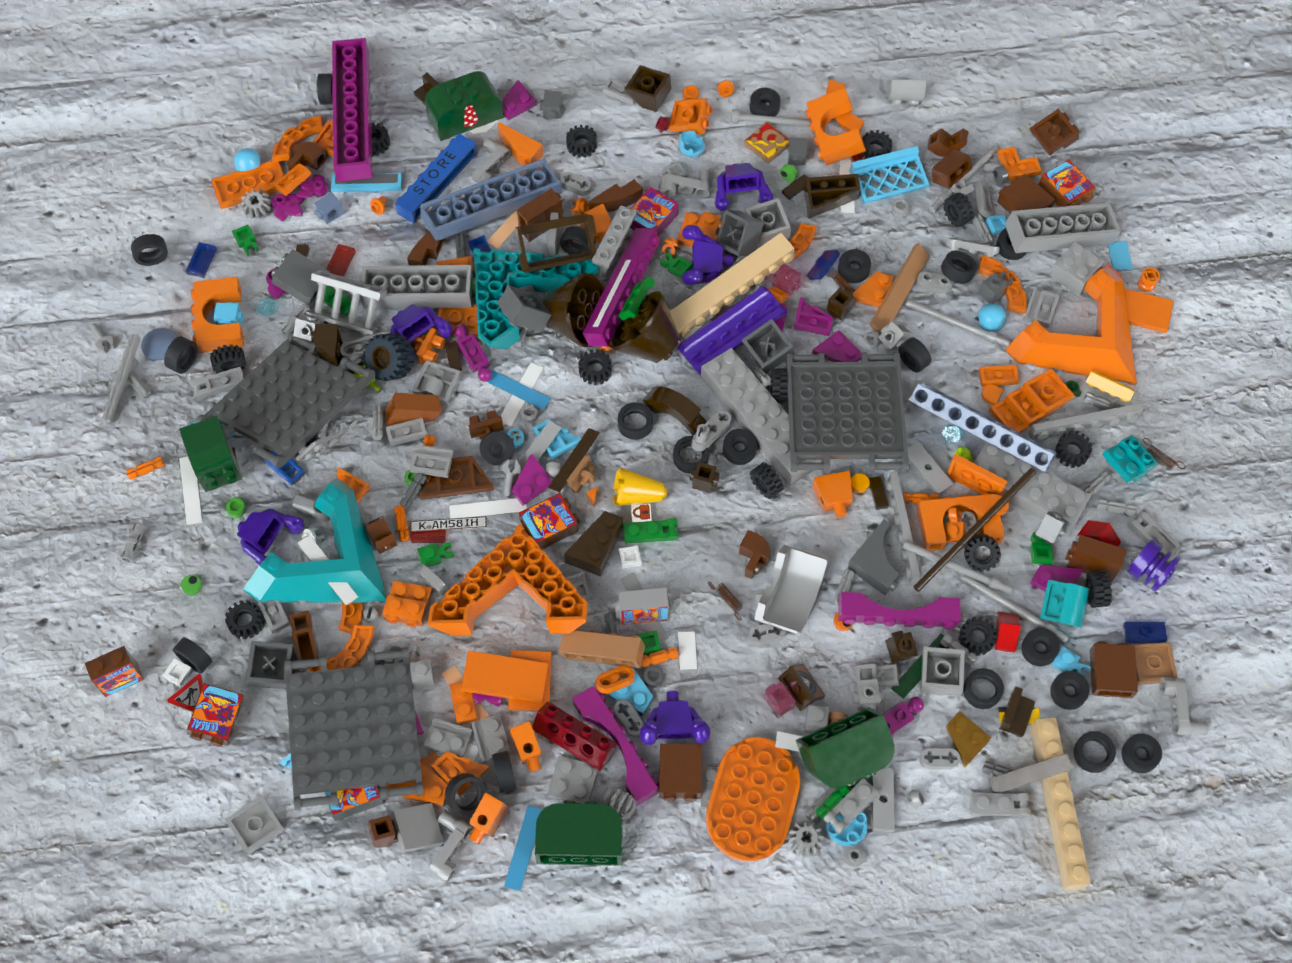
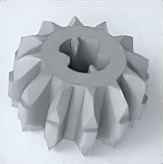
M252 188L251 193L246 191V196H241L242 203H240L244 214L249 215L251 219L255 215L259 219L261 214L266 217L265 211H270L271 209L269 206L271 205V200L268 199V194L263 193L261 189L256 192Z
M608 787L600 801L601 804L614 808L619 813L621 819H630L637 805V801L632 795L615 787Z
M806 821L802 822V827L796 823L794 825L795 830H790L789 832L791 837L788 838V843L794 844L791 847V851L799 850L797 853L798 857L802 855V852L805 853L806 858L810 857V852L816 856L818 854L817 849L823 848V844L820 842L824 841V836L819 835L821 828L813 829L815 826L814 822L810 824V827L807 826ZM803 836H805V839L806 837L810 838L809 843L802 841Z

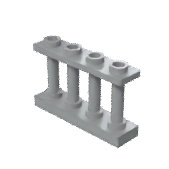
M624 206L619 207L592 259L593 264L600 266L596 276L601 280L604 288L634 232L629 228L636 216V211Z
M322 270L312 273L311 280L316 281L319 286L315 308L306 311V315H315L318 319L327 321L328 324H338V326H344L349 331H360L365 336L374 335L379 332L380 328L372 325L376 303L386 297V289ZM328 285L333 286L335 289L332 313L322 311L325 290ZM345 290L352 294L349 318L339 316L342 294ZM362 295L369 299L365 323L356 321L359 299Z

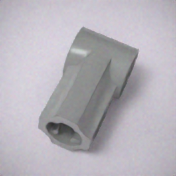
M302 493L295 496L292 506L294 510L314 516L320 522L330 520V517L323 512H319L320 510L314 507L317 501L316 498Z

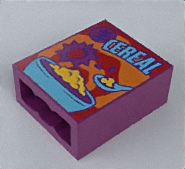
M650 187L630 208L636 211V216L630 228L632 230H635V228H654L657 235L660 236L677 217L679 204L674 199L663 195L659 190Z

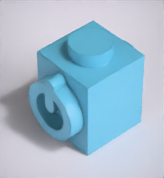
M216 303L213 319L216 325L243 322L244 313L237 303Z

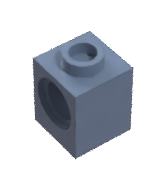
M332 192L314 203L316 216L319 220L323 219L326 224L344 214L342 203Z

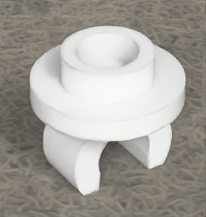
M308 528L304 530L302 540L310 535L316 544H320L324 536H316L319 528Z

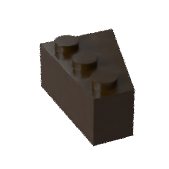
M858 174L806 178L803 188L808 219L857 200L861 190Z
M604 511L564 553L565 563L601 577L623 529V517Z

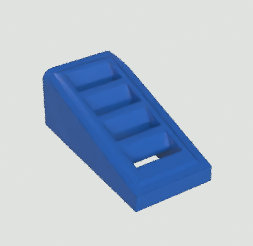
M273 451L271 452L275 456L279 455ZM264 458V462L291 486L306 473L292 458L282 468L273 466L272 462ZM291 466L292 468L285 473L284 470ZM296 470L298 473L290 478L289 475Z

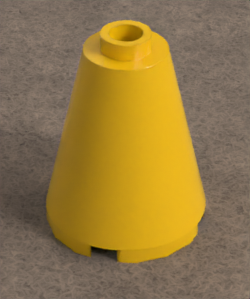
M621 467L616 472L613 489H615V494L617 495H613L614 506L661 502L663 498H666L667 487H664V483Z

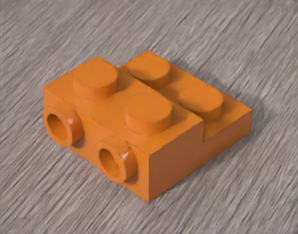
M706 98L675 101L668 129L670 132L695 131L696 135L704 134L705 129L709 128L708 116L712 115V106L709 105Z
M686 212L677 239L679 241L678 244L692 247L694 240L684 239L682 236V231L687 225L698 226L704 234L717 241V232L720 230L722 223L720 221L721 215L703 212V215Z
M393 581L390 595H387L382 612L384 619L393 624L401 622L410 627H423L433 592L432 587Z

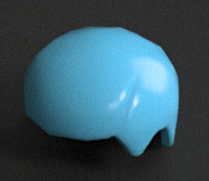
M695 131L681 133L679 138V150L681 153L692 158L701 155L705 148L703 138H698Z
M241 149L234 157L235 167L238 171H249L260 166V154L255 149Z
M989 303L982 306L978 313L980 327L986 331L996 332L1001 330L1006 322L1005 310L999 304Z

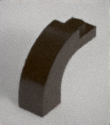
M653 387L643 399V402L654 413L671 415L693 436L697 432V427L707 422L699 413L701 409L695 403L670 388Z

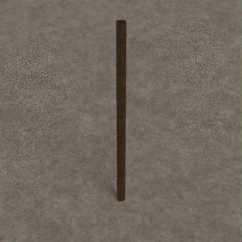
M1030 468L913 588L920 592L1036 474L1035 470Z

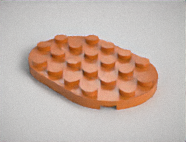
M746 738L727 750L719 763L706 808V827L711 840L721 852L738 861L755 862L771 856L782 846L789 832L800 789L799 769L791 758V754L786 749L775 747L776 742L767 738Z

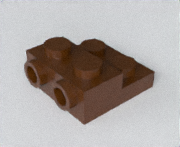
M1059 108L1029 128L1032 135L1049 156L1061 147L1065 149L1079 139L1078 134L1080 133L1075 124L1071 125L1068 115L1065 112L1062 113Z

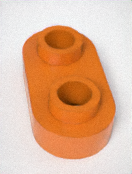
M622 665L601 673L596 678L597 690L600 693L609 694L631 685L635 680L634 669L630 666Z

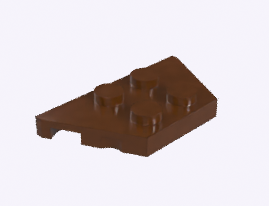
M473 456L452 458L448 478L427 475L425 486L419 496L420 500L488 492L494 491V486L485 476L484 471L477 465Z

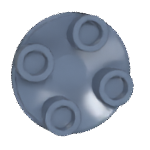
M166 328L151 330L142 339V352L150 361L162 360L165 357L168 346L177 336L173 331Z

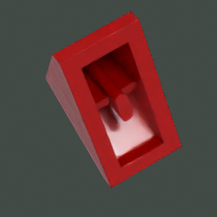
M1088 520L1077 535L1078 537L1083 535L1115 546H1119L1121 543L1111 524L1106 522Z
M997 613L995 650L1015 653L1021 627L1017 614Z

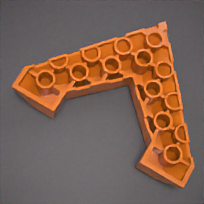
M1111 267L1102 268L1088 279L1084 290L1097 301V337L1049 333L1035 320L1005 350L1018 364L1025 365L1028 363L1045 369L1055 368L1062 370V372L1088 377L1091 371L1094 370L1113 380L1136 385L1123 279Z
M519 524L510 537H505L494 547L495 549L490 554L488 553L465 574V578L459 584H454L445 593L446 596L440 602H435L430 607L427 624L451 636H472L475 619L519 585L547 611L545 621L550 634H564L573 632L586 622L588 603L580 596L570 581L562 575V572L547 554L540 549L535 540L527 534L523 526Z

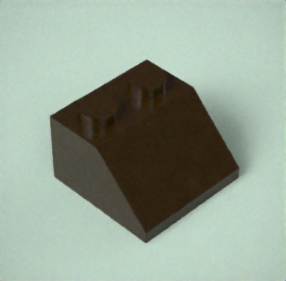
M640 65L626 85L625 91L640 107L657 112L672 89L670 74Z
M315 324V330L311 332V341L315 343L319 358L338 367L342 360L340 347L343 344L338 324Z

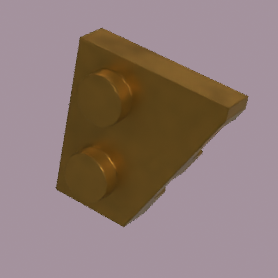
M961 711L945 727L953 740L955 750L960 754L961 763L965 768L991 740L987 733Z

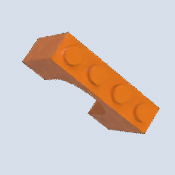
M845 87L806 102L808 109L805 111L808 119L812 120L810 128L812 133L816 134L813 138L816 146L820 147L818 154L820 160H824L827 166L866 151L858 128L836 136L825 133L827 124L833 118L853 110Z
M238 277L193 282L194 289H191V297L194 300V304L191 305L192 314L195 315V320H192L195 335L192 336V340L196 343L199 352H213L219 346L223 348V345L229 347L230 344L244 348V335L240 322L215 325L206 321L209 311L216 306V303L242 302L241 285Z
M982 493L978 496L962 495L957 498L947 496L935 500L926 498L919 501L916 511L924 549L929 551L944 549L947 540L943 519L949 515V508H957V510H961V513L969 511L974 514L976 521H978L987 512L991 494ZM995 515L980 530V534L982 536L987 534L990 538L993 537L998 544L1002 543L1005 535L1001 517Z

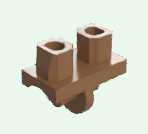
M587 455L583 457L567 479L566 485L576 494L587 482L593 484L596 480L593 475L596 467L591 463L590 456Z

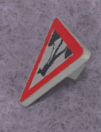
M198 673L167 698L166 703L193 713L203 686L202 674Z

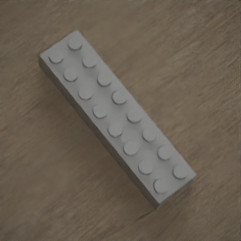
M732 348L701 366V379L739 425L755 436L758 448L790 486L814 471H790L789 416ZM822 459L797 460V463H821Z

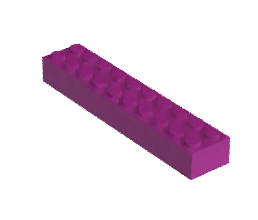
M366 37L332 41L333 167L338 182L373 178L370 60Z

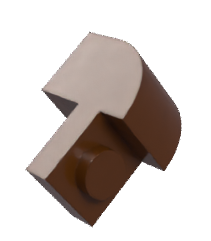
M941 128L930 135L927 149L941 157H945L953 149L960 151V148L965 147L967 144L969 131L963 128L951 135Z
M313 142L299 143L292 148L294 156L290 157L287 166L290 171L300 163L317 171L327 160L325 148Z
M380 516L364 524L379 554L397 546L396 538L390 531L384 517Z
M747 530L739 547V554L750 559L745 569V577L752 579L755 573L758 574L762 564L768 565L770 547L765 538L750 530Z
M390 815L369 820L368 829L374 847L384 848L399 842L393 819L391 820Z

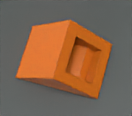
M597 486L586 492L587 498L593 507L595 506L598 493Z

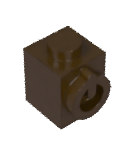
M839 287L828 300L827 311L829 314L842 320L852 309L853 301L855 300L854 295L850 291Z
M698 462L696 470L693 469L690 476V481H693L692 488L711 493L712 488L716 489L720 473L716 472L717 467Z
M903 631L891 633L892 637L885 640L892 663L908 660L918 655L911 632L903 634Z

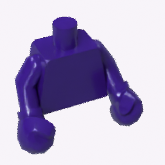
M735 163L725 166V171L717 177V191L714 203L716 209L721 212L728 210L729 201L726 193L758 190V203L761 204L773 200V194L768 184H766L763 172L754 168L750 163Z
M687 225L683 229V238L694 240L692 244L693 268L682 275V280L685 284L690 286L700 283L707 284L722 273L723 265H733V255H723V246L704 234L698 226Z
M410 305L392 317L393 325L391 326L390 333L403 335L406 337L405 340L411 342L435 326L439 336L446 339L451 336L453 327L448 321L439 317L430 307Z
M267 509L262 512H252L245 522H240L238 524L237 536L241 538L240 544L243 551L260 565L267 557L264 554H266L284 526L288 528L291 534H300L303 532L305 524L304 520L298 516L285 515L274 509Z
M668 691L667 701L659 702L658 707L652 710L646 723L640 730L641 741L646 745H653L656 740L695 738L697 743H705L710 738V727L701 719L694 707L689 706L688 701H679L678 691Z

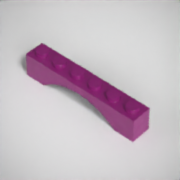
M841 592L838 597V621L845 624L859 622L865 625H875L878 623L885 626L898 624L904 627H914L917 625L924 628H934L936 626L943 627L944 629H954L961 621L960 598L940 597L933 603L921 608L898 610L879 605L862 593Z
M592 686L573 697V705L582 720L602 729L617 743L626 765V791L637 801L636 807L657 795L659 786L657 779L654 775H649L646 770L648 766L643 758L639 759L636 754L637 748L632 740L628 741L625 737L627 734L621 723L618 725L615 721L616 715L611 707L607 708L605 705L604 695Z

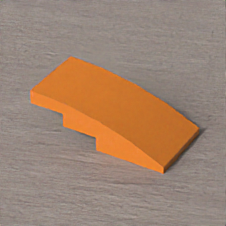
M1050 369L1023 383L1021 388L1008 394L1004 400L991 406L988 411L996 421L1022 433L1032 427L1033 424H1037L1072 400L1075 395L1053 369Z

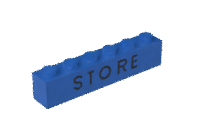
M460 133L451 139L449 145L439 153V156L407 188L402 197L397 199L395 203L397 214L415 223L420 218V204L438 198L477 154L476 142Z

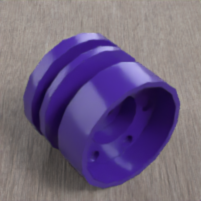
M1151 539L1127 572L1136 579L1146 574L1148 577L1144 585L1147 586L1153 579L1155 584L1151 590L1155 592L1165 585L1176 571L1180 558L1176 556L1171 563L1167 560L1172 553L1169 551L1163 557L1159 554L1163 546Z

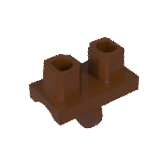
M495 410L487 412V420L480 421L477 415L469 417L470 425L468 427L471 439L479 437L481 440L489 432L504 430L502 417L498 416Z

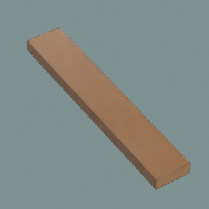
M919 243L914 244L869 324L875 331L879 332V335L882 334L881 330L883 327L890 324L896 317L918 274L930 256Z

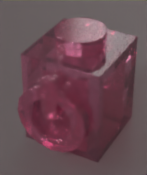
M782 264L773 275L772 286H776L791 296L794 290L798 291L802 284L800 281L801 273Z

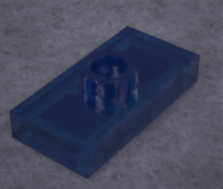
M837 249L825 250L806 275L809 280L823 279L839 257V251Z
M1124 622L1123 624L1126 643L1167 642L1165 622Z

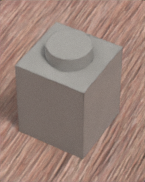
M431 660L411 662L410 668L414 689L435 687Z
M808 705L804 732L812 733L827 726L829 708Z

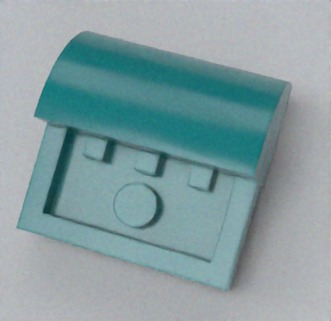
M1133 435L1121 440L1118 445L1105 450L1102 454L1126 483L1138 481L1158 464Z
M1048 580L1040 619L1082 628L1090 589L1076 584Z

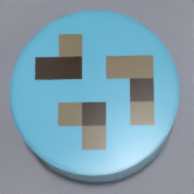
M511 429L506 433L512 438L515 449L520 448L524 444L525 438L521 430Z

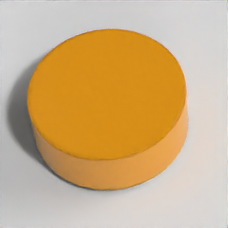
M857 473L852 476L851 487L854 492L864 493L868 490L870 481L865 474Z

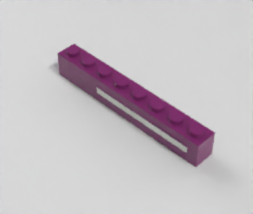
M635 228L582 333L589 346L608 347L622 320L618 315L634 286L641 281L657 246H659L660 238L654 228Z

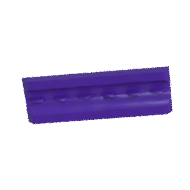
M761 287L683 341L678 346V350L700 375L701 366L730 348L736 350L743 345V338L769 320L773 319L775 322L788 312L766 287Z

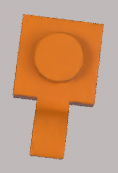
M949 508L950 522L945 523L944 528L946 543H957L966 534V523L961 522V510Z

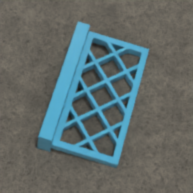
M917 146L852 162L849 169L850 174H858V176L864 174L870 177L867 183L859 179L860 196L863 204L929 188L930 184L918 156L919 150ZM915 161L917 165L916 171L907 167V164ZM897 166L901 168L902 171L898 175L890 171L891 168ZM881 170L886 174L882 179L874 175V173ZM904 170L913 174L911 180L901 176ZM888 174L897 179L894 185L885 180ZM917 176L922 179L923 184L918 185L912 181ZM871 179L881 183L878 189L869 185ZM900 180L908 185L906 188L901 189L896 184ZM884 184L892 189L890 192L885 193L880 188ZM866 188L875 192V195L866 198Z

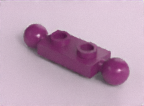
M463 324L457 325L454 328V334L459 338L457 345L473 373L478 371L477 375L480 381H490L492 371L487 368L489 361L473 333L468 335L467 326Z
M912 697L908 702V706L905 702H900L883 713L891 735L914 720L912 712L919 713L924 709V701L920 697Z

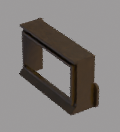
M587 213L515 227L521 252L519 259L524 273L593 259L596 253L593 235L596 233L594 217ZM584 223L589 251L528 263L522 235Z

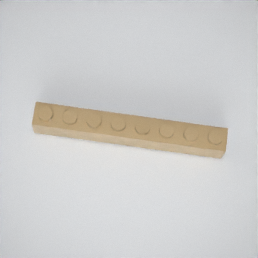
M779 233L672 309L670 313L679 337L688 335L692 328L702 325L706 318L716 315L720 308L730 305L740 294L747 293L751 286L761 283L765 276L775 273L782 264L789 263L794 258L795 252L794 247L785 236Z
M1056 718L1036 719L1030 728L1037 763L1063 755ZM1064 772L1042 779L1041 782L1063 890L1066 891L1085 889L1091 881L1068 773Z

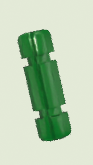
M847 786L837 788V792L834 791L823 802V806L820 805L816 809L815 813L818 817L824 819L829 811L838 805L843 799L842 797H845L850 792Z

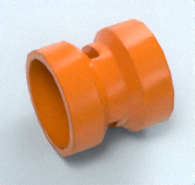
M1152 267L1145 268L1137 282L1138 288L1144 292L1153 291L1160 279L1159 271Z

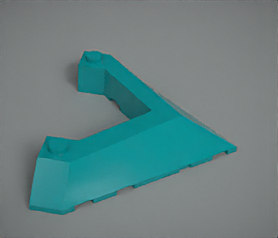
M473 248L478 338L490 348L505 350L520 340L519 327H514L509 323V319L501 312L502 309L497 304L508 285L516 288L532 285L534 291H551L582 273L596 275L600 269L599 266L593 264L592 260H585L524 273L519 259L521 252L502 250L482 252L480 249ZM526 252L528 263L565 256L555 255L554 257L544 256L542 253Z
M337 478L330 482L322 491L314 506L330 517L339 559L287 563L273 552H270L243 589L259 602L274 600L280 602L343 603L329 583L344 582L348 583L358 596L351 603H368L369 601L385 603L387 595L353 489Z

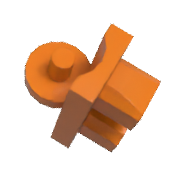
M431 328L427 336L421 335L420 338L417 337L412 340V344L415 346L413 350L417 352L416 356L419 358L418 363L424 365L426 360L435 362L437 352L432 350L433 347L443 348L445 340L437 335L436 329Z

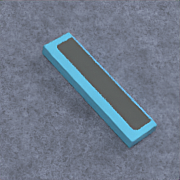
M373 173V178L340 182L337 181L336 174H332L331 191H402V173Z

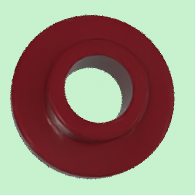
M659 117L655 126L658 132L662 133L668 129L670 125L669 117Z

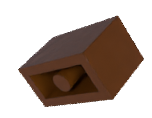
M953 149L931 168L933 182L950 189L972 170L970 155Z

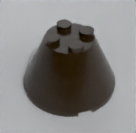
M582 273L557 288L548 291L543 299V304L552 316L546 323V327L553 329L581 347H592L588 345L582 333L605 289L601 280L595 274Z
M655 291L645 296L646 299L639 306V312L633 318L629 317L624 321L621 320L611 340L612 343L609 344L610 348L654 363H658L662 359L666 361L672 356L673 352L671 351L682 339L679 337L664 295L660 291Z

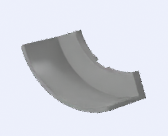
M783 545L778 551L771 574L774 580H772L770 586L766 587L764 594L758 602L754 620L800 634L815 604L828 560Z

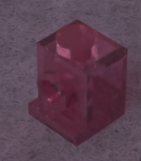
M782 682L777 685L772 684L766 688L764 699L775 713L777 719L794 708L796 701ZM779 698L781 702L777 703L775 699Z

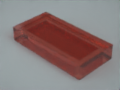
M338 244L326 270L332 274L344 277L356 253L355 248Z

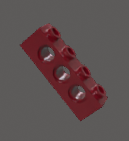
M549 701L537 711L532 725V729L599 771L610 761L617 744Z

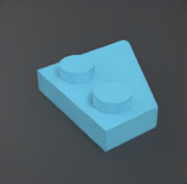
M550 419L533 427L536 437H538ZM561 427V430L545 451L552 460L575 448L581 437H576L570 434L569 430Z
M634 669V682L627 687L609 693L608 697L617 702L620 700L630 701L638 713L643 716L653 701V695Z

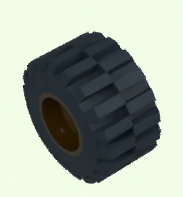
M398 333L375 335L368 340L369 344L365 345L366 351L363 353L365 359L363 360L367 365L366 369L370 368L375 371V379L381 381L397 380L406 377L407 373L411 372L410 367L414 365L412 360L415 359V355L412 354V351H414L413 347H410V342L405 340V336Z

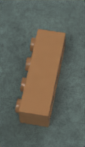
M575 629L571 633L563 634L559 653L566 660L641 668L645 644L636 635H629L627 637L617 633L602 634L595 630L584 632L580 629Z

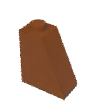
M395 393L384 411L386 427L423 418L424 423L433 422L441 414L442 404L439 403L438 395Z

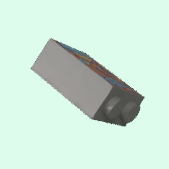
M666 587L618 592V599H615L616 619H620L621 626L668 621L669 604Z

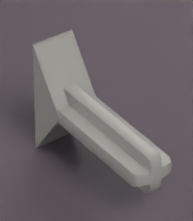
M134 358L127 381L141 398H148L151 391L135 373L138 361ZM118 370L110 374L113 380H115Z

